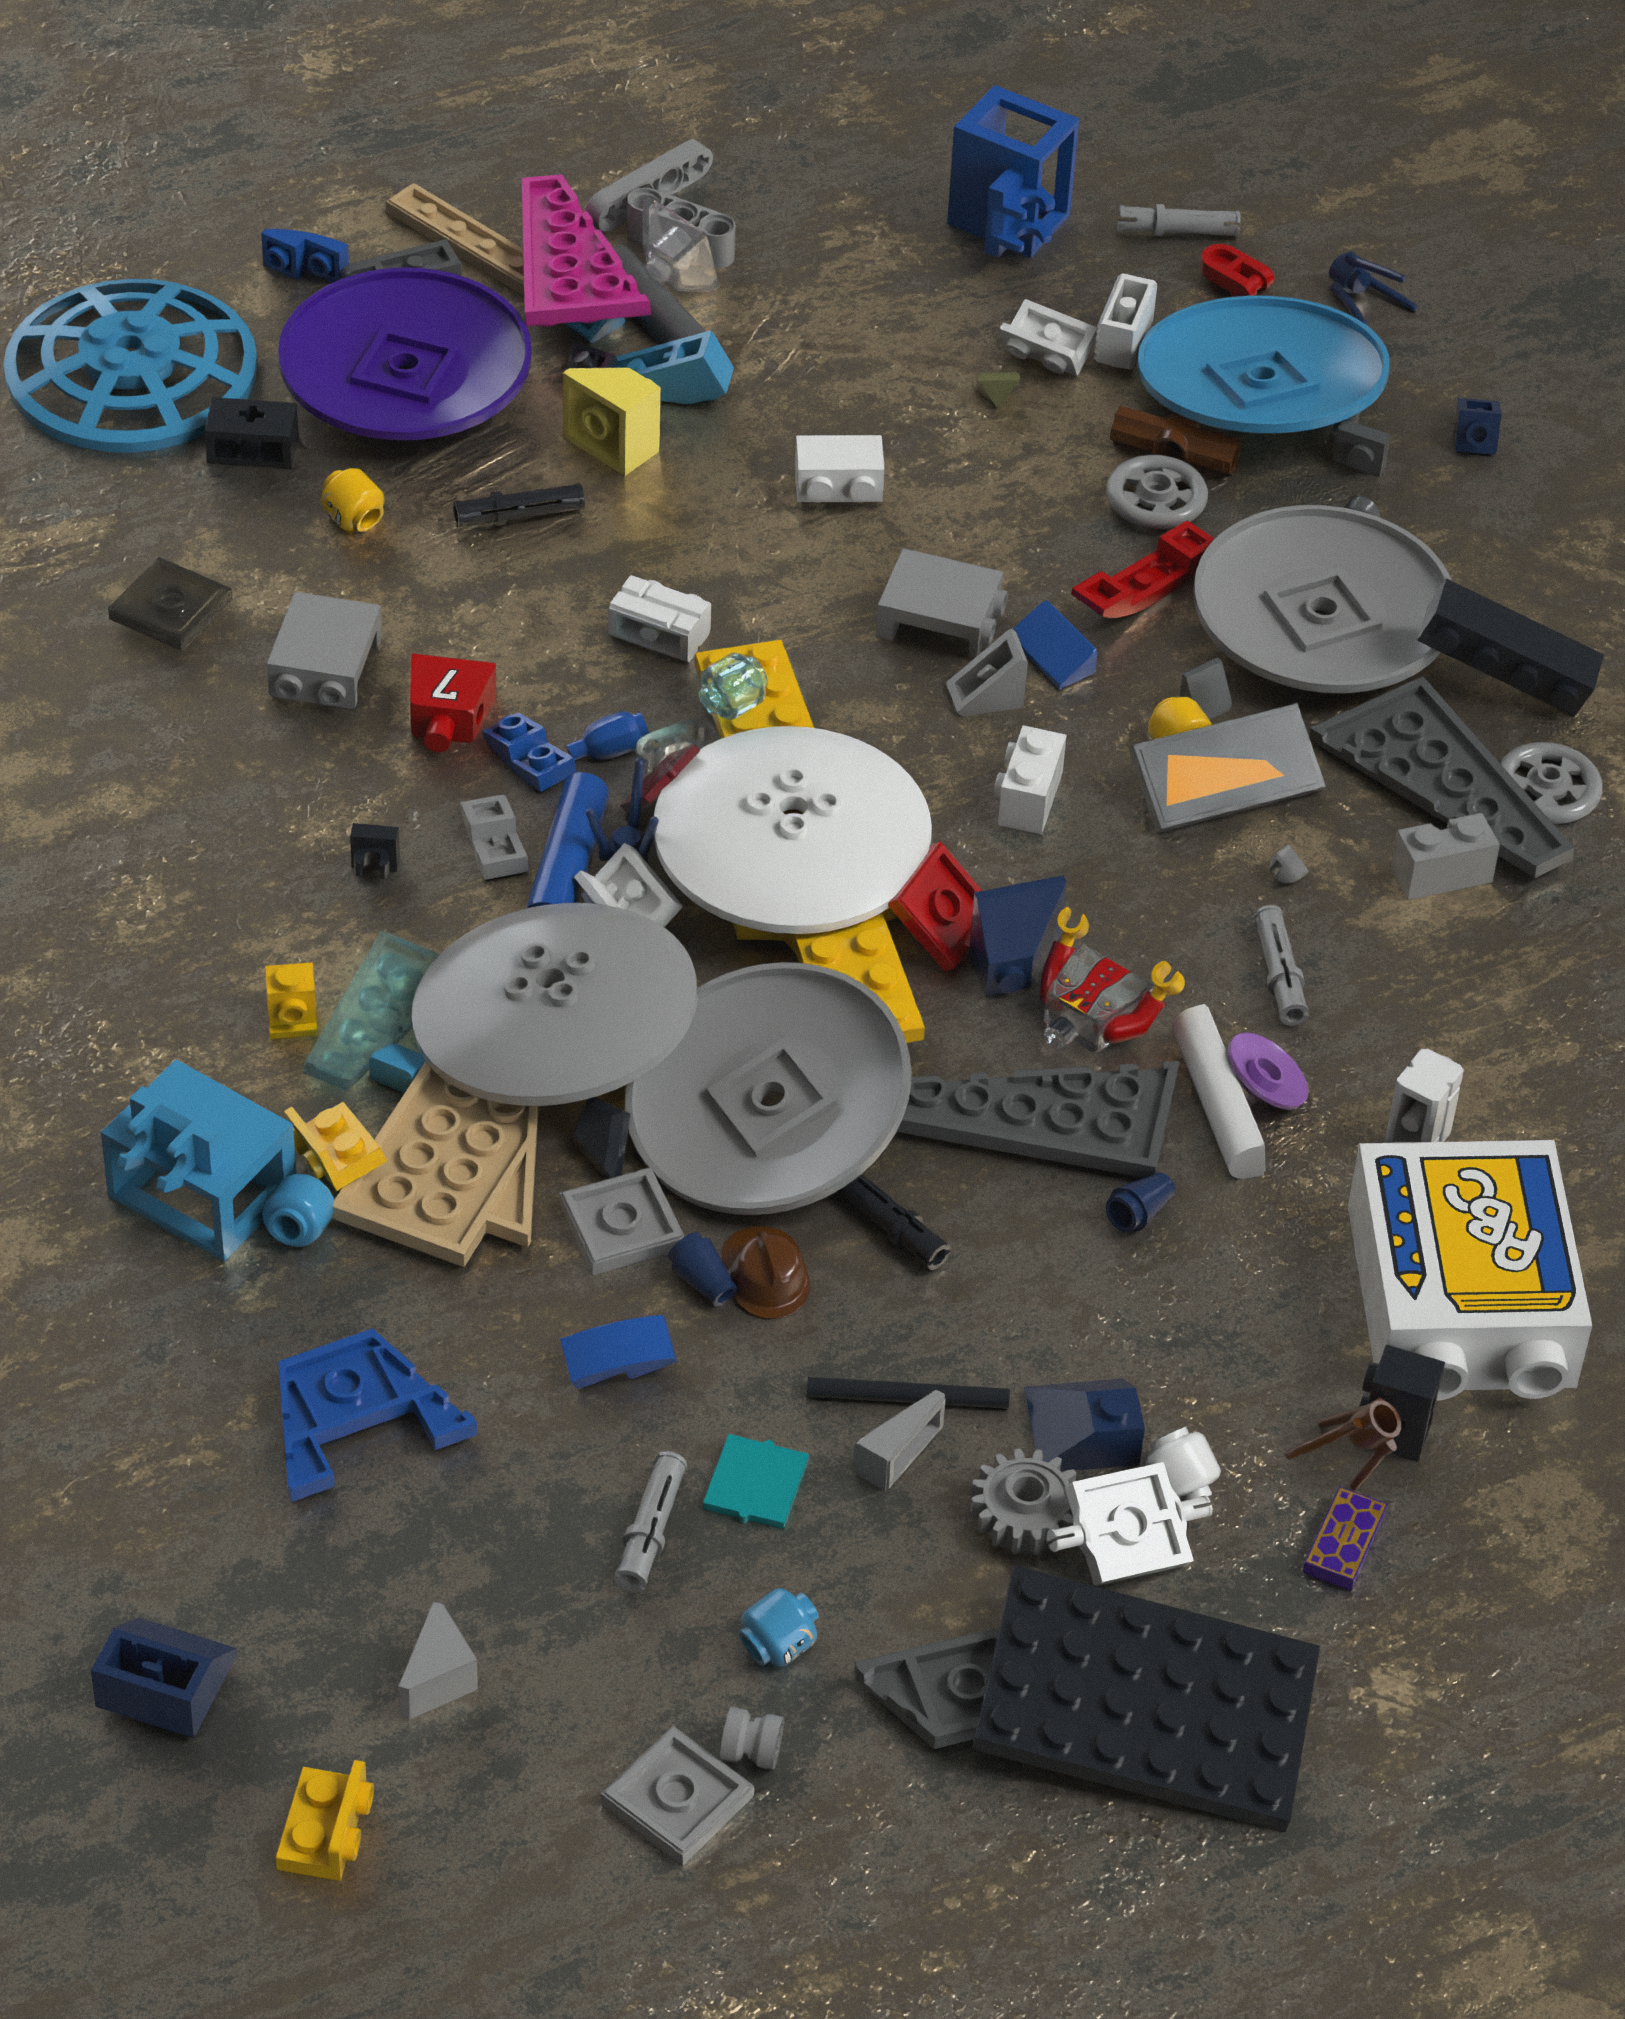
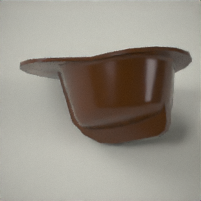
M752 1226L737 1231L726 1240L722 1248V1261L732 1281L737 1286V1291L733 1296L742 1309L750 1315L762 1319H782L795 1314L805 1304L810 1293L809 1275L800 1249L791 1236L780 1229L768 1226Z

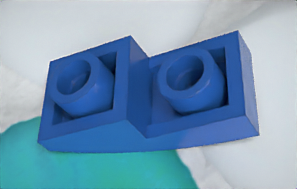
M265 229L261 233L263 266L296 280L308 271L331 282H336L340 280L339 275L342 268L349 264L348 244L341 241L296 230Z
M519 712L503 717L499 723L482 731L484 739L501 760L520 778L540 792L577 773L574 757L548 743L545 728Z
M663 1315L613 1322L560 1339L571 1382L578 1390L623 1372L630 1379H634L677 1362L667 1322Z

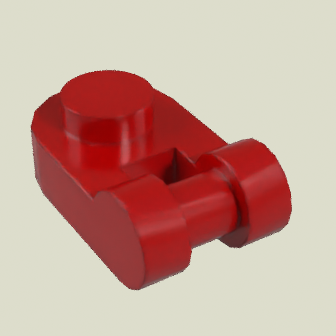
M1214 244L1202 251L1200 265L1202 275L1230 291L1232 297L1256 296L1257 291H1264L1274 283V274L1268 266L1232 246Z

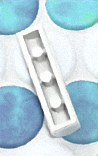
M1205 1004L1188 1008L1174 1019L1172 1031L1230 1174L1238 1179L1263 1176L1264 1171H1266L1265 1144L1236 1073L1230 1064L1227 1051L1210 1010Z

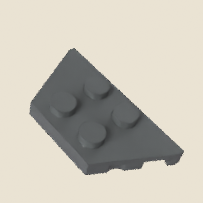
M999 1628L855 1662L854 1676L858 1683L933 1749L973 1740Z

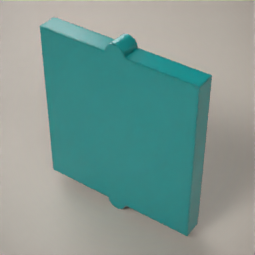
M728 1434L704 1498L703 1509L737 1517L740 1523H747L749 1520L785 1529L809 1462V1454L776 1446L772 1440L760 1442Z

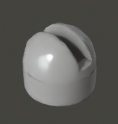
M1288 843L1277 850L1271 857L1270 872L1276 874V880L1281 883L1292 884L1309 873V870Z

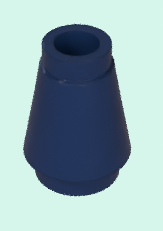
M1158 1172L1114 1189L1105 1207L1109 1221L1122 1232L1141 1231L1169 1199L1175 1195L1174 1183L1168 1175Z
M693 1232L680 1239L671 1248L668 1258L673 1263L672 1271L707 1300H710L714 1306L724 1304L736 1293L737 1286L732 1281L710 1238H703L698 1232Z

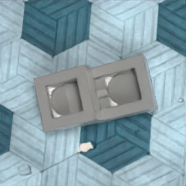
M505 794L460 802L464 824L483 879L487 880L529 872L528 856L517 834L516 817Z

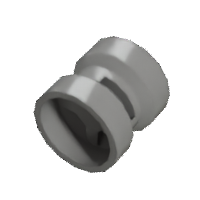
M731 1706L723 1731L720 1759L737 1763L743 1759L745 1754H748V1759L753 1760L757 1767L774 1770L782 1741L784 1716L768 1713L762 1718L756 1717L755 1721H752V1717L747 1709Z

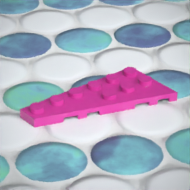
M563 175L522 178L526 326L539 325L550 327L558 323H593L602 319L651 315L649 299L645 294H640L637 289L636 280L632 275H627L623 269L622 260L600 229H595L593 219L588 211L584 212L579 206L578 197Z

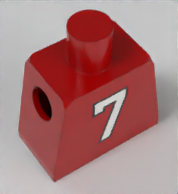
M412 653L410 678L411 733L415 737L424 738V745L429 750L438 753L447 751L450 748L451 741L464 743L475 741L496 700V663Z

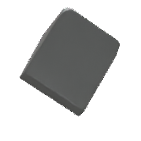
M1219 658L1208 661L1182 674L1179 697H1189L1196 701L1209 720L1229 711L1232 707L1223 663Z

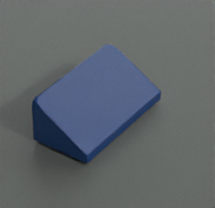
M1046 600L1040 603L1012 629L1017 633L1024 654L1059 690L1095 674L1096 648L1049 601Z

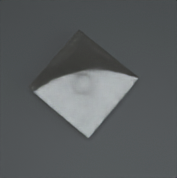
M158 557L108 607L109 619L183 651L232 601V588Z

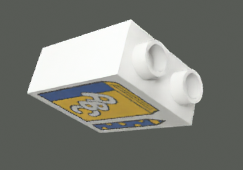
M1555 1141L1359 1143L1348 1202V1212L1373 1362H1380L1386 1344L1444 1361L1445 1365L1437 1401L1454 1397L1463 1390L1510 1389L1520 1397L1537 1399L1556 1394L1563 1388H1577L1592 1329V1321Z

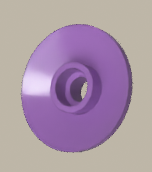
M1248 1032L1237 1034L1229 1042L1227 1052L1230 1064L1241 1080L1242 1086L1250 1095L1260 1098L1275 1107L1287 1110L1297 1109L1306 1101L1308 1097L1306 1079L1296 1062L1281 1047L1263 1036Z

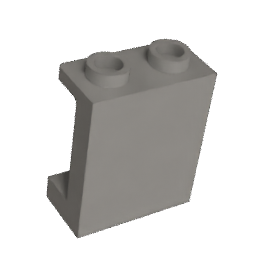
M903 548L878 603L876 637L893 641L900 623L968 639L970 641L969 657H977L984 644L991 645L996 629V620L994 618L995 616L1002 617L1006 608L1008 591L1002 590L1003 572Z
M294 592L267 662L269 695L355 709L358 702L357 684L370 648L378 649L382 639L381 605Z

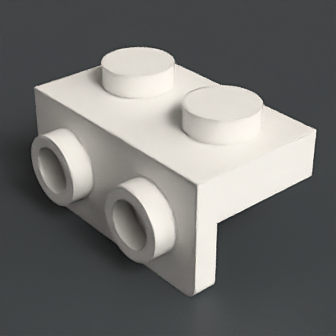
M1025 299L1011 325L1003 322L999 332L1005 349L1013 356L1020 359L1030 357L1040 361L1052 372L1062 374L1065 371L1078 376L1097 341L1096 332L1098 327Z
M626 843L621 846L595 877L582 870L574 877L585 890L581 896L586 903L603 904L629 910L645 916L663 927L683 907L639 852Z

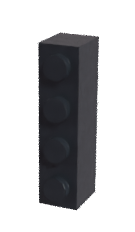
M1447 578L1427 606L1417 639L1418 642L1574 717L1595 690L1604 654Z

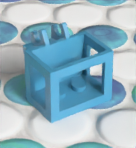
M177 1059L147 1088L141 1086L130 1097V1104L101 1131L108 1196L223 1262L263 1223L262 1211L264 1204L275 1187L285 1177L296 1174L293 1123ZM157 1171H160L166 1175L160 1176L156 1188L162 1192L167 1193L185 1185L212 1201L214 1231L140 1188ZM250 1181L265 1188L234 1220L233 1198Z

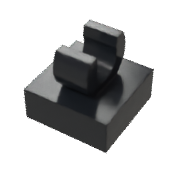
M353 823L350 834L351 867L354 869L355 875L361 877L363 869L380 871V878L385 879L390 872H398L400 862L399 827Z

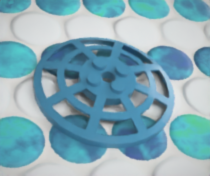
M155 279L104 281L79 287L51 299L28 315L14 331L6 347L4 358V373L8 394L13 405L32 425L59 441L81 448L126 453L164 449L181 445L205 435L204 431L210 407L182 420L173 401L194 391L208 377L230 387L221 398L247 400L256 381L258 366L254 338L247 324L233 309L221 300L199 289ZM179 297L196 302L215 311L224 319L207 320L204 315L192 306L174 298ZM85 300V302L67 310L52 325H38L57 311ZM124 301L147 302L142 310L117 312L111 303ZM167 306L185 314L193 321L172 325L158 315ZM90 309H94L100 316V318L90 323L87 327L67 325L75 317ZM239 332L241 335L244 357L239 375L216 364L219 350L216 333ZM203 334L205 340L203 358L181 350L180 337ZM43 338L41 346L43 370L21 382L17 373V350L24 339ZM56 339L79 341V353L56 362L53 352ZM127 348H135L137 350L128 351ZM178 365L194 370L184 380L167 389L162 382L176 370ZM82 368L97 383L93 391L75 384L65 375ZM52 382L65 395L86 404V407L77 424L49 412L37 403L30 394ZM146 387L149 394L138 396L110 395L113 388L139 389ZM157 407L165 426L140 430H106L96 428L103 409L139 410Z

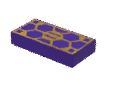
M1339 1486L1305 1560L1303 1573L1352 1591L1386 1515L1388 1504Z

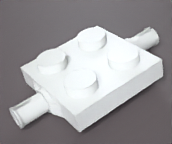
M1163 1462L1074 1481L1064 1487L1073 1514V1526L1049 1530L1047 1532V1542L1056 1540L1049 1545L1053 1552L1080 1546V1549L1085 1554L1094 1586L1105 1585L1183 1567L1193 1562L1194 1560L1186 1537V1521L1210 1517L1212 1515V1505L1203 1507L1211 1502L1206 1495L1180 1501L1170 1485Z

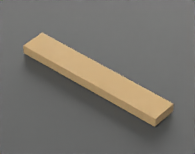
M415 183L386 201V213L434 242L447 239L457 256L524 296L523 248Z

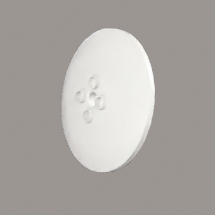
M780 726L753 729L727 736L700 749V752L687 764L679 775L661 790L654 812V817L659 819L654 836L658 858L667 875L681 892L700 907L724 920L744 927L774 933L806 934L832 931L855 925L882 913L889 908L888 902L895 897L928 853L931 845L932 824L927 802L916 782L897 762L877 748L858 739L810 727ZM795 809L803 812L804 814L801 815L797 813H791L786 815L783 812L786 810Z

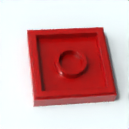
M939 841L930 845L929 851L895 897L888 902V906L943 971L946 972L954 969L969 950L974 892L982 890L944 844Z

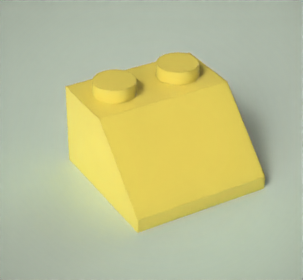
M631 368L567 369L563 372V438L626 476L659 452L661 387Z

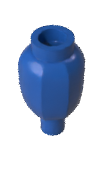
M619 711L591 723L585 729L582 739L567 744L566 748L568 754L574 757V761L588 755L596 760H608L636 750L641 741L650 735L641 712L630 714L626 711Z

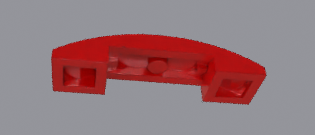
M1187 520L1161 535L1158 539L1157 550L1112 577L1103 571L1096 573L1074 586L1071 595L1103 617L1118 618L1137 613L1157 603L1194 575L1202 555L1215 538Z

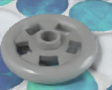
M1143 455L1123 462L1110 474L1106 485L1108 501L1122 518L1138 526L1151 529H1171L1187 520L1189 522L1193 521L1202 513L1208 500L1207 485L1200 473L1184 461L1163 455ZM1184 481L1189 489L1179 491L1175 483ZM1124 484L1137 485L1136 492L1123 491ZM1176 502L1183 505V507L1173 511L1169 509ZM1138 503H1141L1142 505H1144V506H1146V507H1148V508H1150V509H1153V510H1152V511H1148V510L1142 509V508H1140V507H1137V504H1138Z
M1552 742L1528 743L1511 750L1500 761V764L1524 791L1529 789L1538 798L1534 803L1553 824L1569 823L1585 817L1595 809L1601 799L1603 784L1599 771L1585 755L1568 746ZM1541 761H1556L1561 763V766H1557L1555 764H1542ZM1519 766L1530 769L1526 778L1514 773ZM1571 775H1580L1584 785H1572ZM1565 796H1569L1573 803L1559 806L1556 802Z

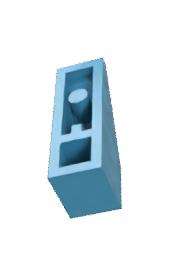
M712 330L617 356L618 363L615 368H631L660 386V401L693 404L704 400L712 401L722 395H726L734 370V366Z

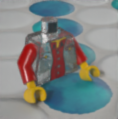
M1069 907L1062 909L1057 921L1063 933L1059 941L1054 940L1041 975L1040 999L1045 1004L1043 1020L1048 1025L1043 1032L1046 1042L1054 1049L1061 1051L1075 1041L1092 1052H1101L1111 1044L1141 1038L1146 1034L1166 1005L1163 1001L1166 995L1174 996L1183 990L1185 986L1183 975L1177 971L1169 982L1163 983L1165 977L1171 971V966L1167 961H1161L1154 966L1151 973L1152 981L1156 985L1154 987L1150 982L1083 943L1077 946V948L1072 947L1074 940L1081 939L1087 934L1089 929L1088 919L1083 913L1078 926L1067 928L1066 925L1070 919L1071 910Z

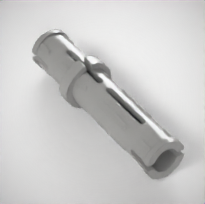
M1155 204L1154 208L1119 205L1117 214L1120 217L1134 218L1133 220L1117 219L1118 231L1153 232L1154 236H1163V232L1238 237L1240 226L1223 223H1241V215L1238 210L1165 208L1164 204Z
M1266 905L1254 913V922L1258 929L1269 971L1266 980L1268 989L1276 998L1280 1021L1288 1026L1299 1025L1309 1017V1009L1302 991L1305 984L1302 971L1296 967L1282 909L1276 905Z
M662 1451L655 1457L654 1467L642 1496L634 1524L627 1527L623 1537L625 1550L618 1570L614 1574V1581L620 1588L626 1591H643L647 1585V1578L654 1558L661 1555L664 1548L665 1538L663 1532L683 1473L687 1469L686 1460L675 1452Z

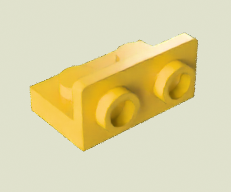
M344 1102L320 1112L316 1118L307 1123L303 1121L293 1107L283 1111L287 1120L293 1123L296 1154L298 1156L303 1155L307 1166L315 1178L320 1179L325 1176L336 1191L387 1162L381 1147Z
M354 1760L350 1775L308 1767L302 1768L277 1851L276 1870L341 1881L346 1861L354 1862L358 1855L361 1829L356 1828L359 1816L360 1814L368 1816L372 1806L374 1783L367 1782L366 1762Z

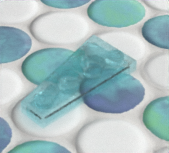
M381 930L305 1061L303 1073L348 1091L369 1071V1058L374 1052L388 1045L397 1044L413 1028L412 1003L416 989L429 966L440 954Z

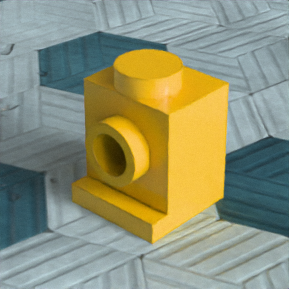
M313 962L265 966L270 1039L318 1036Z

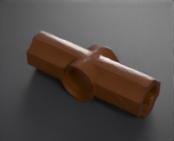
M1121 405L1115 413L1110 431V440L1113 442L1151 452L1152 455L1173 457L1186 463L1231 476L1236 469L1242 447L1240 439L1201 429L1196 421L1177 413L1163 418Z

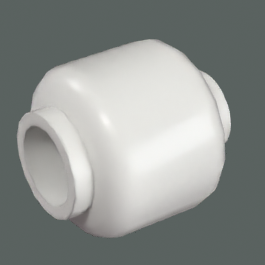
M1183 1427L1149 1444L1152 1452L1145 1457V1466L1163 1462L1170 1485L1177 1496L1181 1498V1501L1199 1498L1204 1495L1207 1497L1212 1495L1208 1485L1219 1478L1221 1470L1203 1434L1199 1432L1189 1434L1187 1427Z

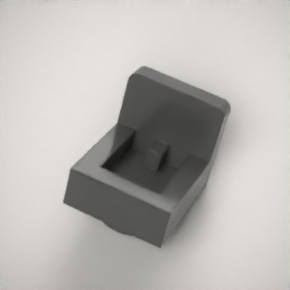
M1360 413L1335 423L1330 436V441L1335 443L1333 461L1380 476L1386 467L1391 434L1358 424Z

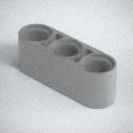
M639 188L629 193L627 197V234L631 239L710 268H724L733 263L735 259L736 225L731 217L651 188Z

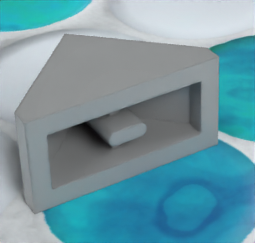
M1011 628L946 682L955 709L961 716L1023 708L1028 662L1017 633Z
M432 1603L398 1686L400 1717L412 1719L478 1690L477 1659L444 1604Z

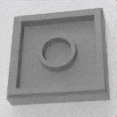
M651 1167L559 1193V1205L592 1275L669 1254L671 1248L680 1239L685 1237Z
M672 1726L601 1794V1805L683 1866L754 1797V1785L676 1727Z

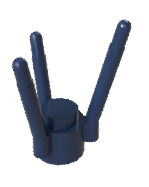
M1352 251L1338 256L1330 266L1329 278L1334 282L1330 286V291L1342 300L1353 317L1367 325L1366 319L1348 293H1362L1368 286H1371L1413 312L1418 310L1417 304L1372 277L1369 271L1400 283L1406 281L1405 275L1360 258Z
M641 758L635 761L629 826L617 828L607 842L593 809L586 811L590 828L598 845L599 859L601 861H609L621 846L626 843L634 847L648 863V854L659 819L654 816L651 817L644 837L640 834L639 819L644 776V760Z

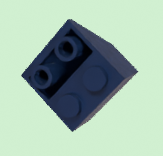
M136 1618L112 1629L91 1669L95 1707L195 1738L237 1656V1648L143 1618Z

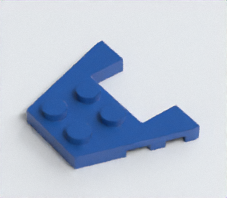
M373 1328L278 1361L288 1495L291 1502L335 1487L334 1473L319 1446L326 1442L410 1412L416 1414L434 1450L477 1435V1422L467 1410L462 1413L450 1403L449 1395L437 1384L431 1386L418 1375L415 1365Z

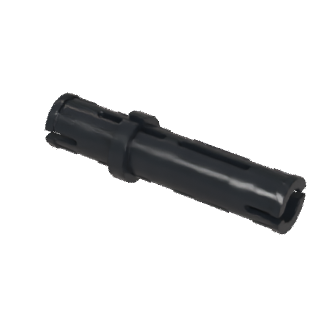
M580 483L502 495L501 491L491 492L490 497L453 501V516L457 528L494 522L495 526L506 525V520L584 510L585 497Z
M861 1174L837 1191L870 1220L885 1230L890 1242L898 1248L904 1247L930 1270L939 1268L948 1259L951 1246L930 1231L923 1224V1218L914 1210L907 1211L864 1175Z

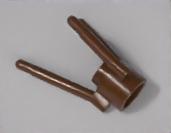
M1377 1398L1364 1406L1321 1418L1318 1421L1320 1428L1343 1425L1287 1450L1285 1457L1288 1460H1292L1348 1435L1351 1442L1358 1448L1375 1450L1350 1482L1351 1489H1358L1383 1458L1397 1449V1444L1393 1438L1400 1433L1401 1420L1396 1409L1382 1398Z

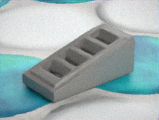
M938 1390L933 1391L861 1438L854 1446L853 1470L855 1474L884 1491L890 1489L943 1428L945 1394Z

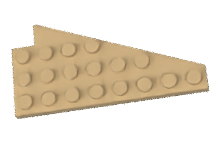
M425 1061L374 1139L381 1147L387 1162L341 1189L332 1206L334 1210L332 1219L465 1267L486 1233L529 1247L532 1235L539 1106L504 1104L473 1096L445 1081Z

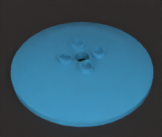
M1236 296L1210 300L1186 307L1167 316L1153 326L1144 336L1138 351V373L1140 380L1150 395L1159 403L1183 417L1208 426L1250 433L1306 431L1348 419L1362 412L1379 398L1387 385L1390 369L1389 354L1383 341L1371 328L1360 320L1343 311L1323 304L1279 296Z

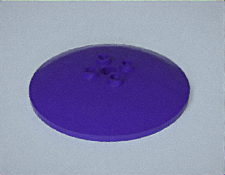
M404 267L372 270L355 274L331 283L312 294L294 310L284 325L279 339L278 356L279 369L288 391L304 409L318 419L341 430L361 436L386 440H421L446 436L469 429L488 420L504 409L518 395L528 378L531 367L532 347L527 326L521 315L504 297L494 290L472 279L454 273L425 268ZM406 366L413 367L412 369L403 370Z

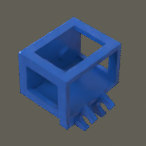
M994 85L954 126L947 224L985 239L984 252L997 258L1007 248L1031 258L1043 244L1051 242L1052 234L1070 216L1080 118ZM1007 109L1051 126V128L1034 146L1005 136ZM1058 148L1054 195H1051L1041 186L1043 163ZM1038 214L1045 217L1042 220L1038 219Z

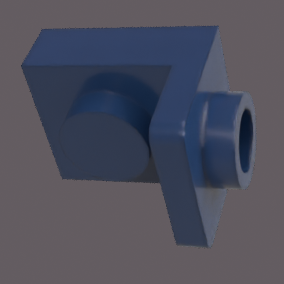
M1457 398L1455 449L1460 452L1495 454L1498 447L1502 415L1499 401Z

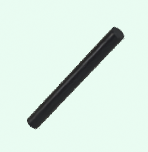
M808 1377L807 1397L916 1403L933 1391L938 1390L945 1394V1405L1009 1409V1388Z

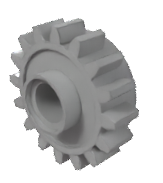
M1020 1448L1015 1449L1014 1459L1009 1461L1000 1453L995 1455L994 1468L983 1464L980 1467L979 1479H975L972 1482L971 1517L978 1518V1532L980 1534L987 1533L992 1539V1545H1000L1011 1550V1553L1017 1554L1022 1552L1039 1555V1551L1048 1549L1049 1545L1056 1541L1047 1542V1532L1049 1530L1073 1526V1514L1064 1487L1076 1480L1074 1469L1061 1472L1062 1459L1056 1457L1049 1463L1042 1461V1450L1038 1449L1032 1458H1025Z

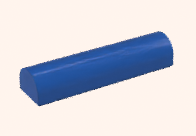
M579 772L570 775L565 780L525 909L548 904L578 903L582 887L574 877L580 870L587 873L596 844L586 811L593 809L597 819L602 824L609 801L608 787L596 775Z

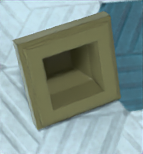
M1017 372L979 373L974 380V388L998 409L1020 381V374H1017Z

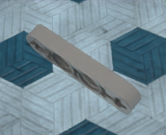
M688 140L598 191L588 201L585 211H588L592 217L594 226L601 231H610L627 221V197L629 193L639 188H651L669 195L675 194L696 182L708 172L713 161L712 151L697 140Z

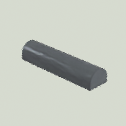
M626 246L613 248L622 260V266L627 275H632L636 280L637 289L640 294H645L650 301L651 315L636 316L634 318L659 345L706 332L630 248Z

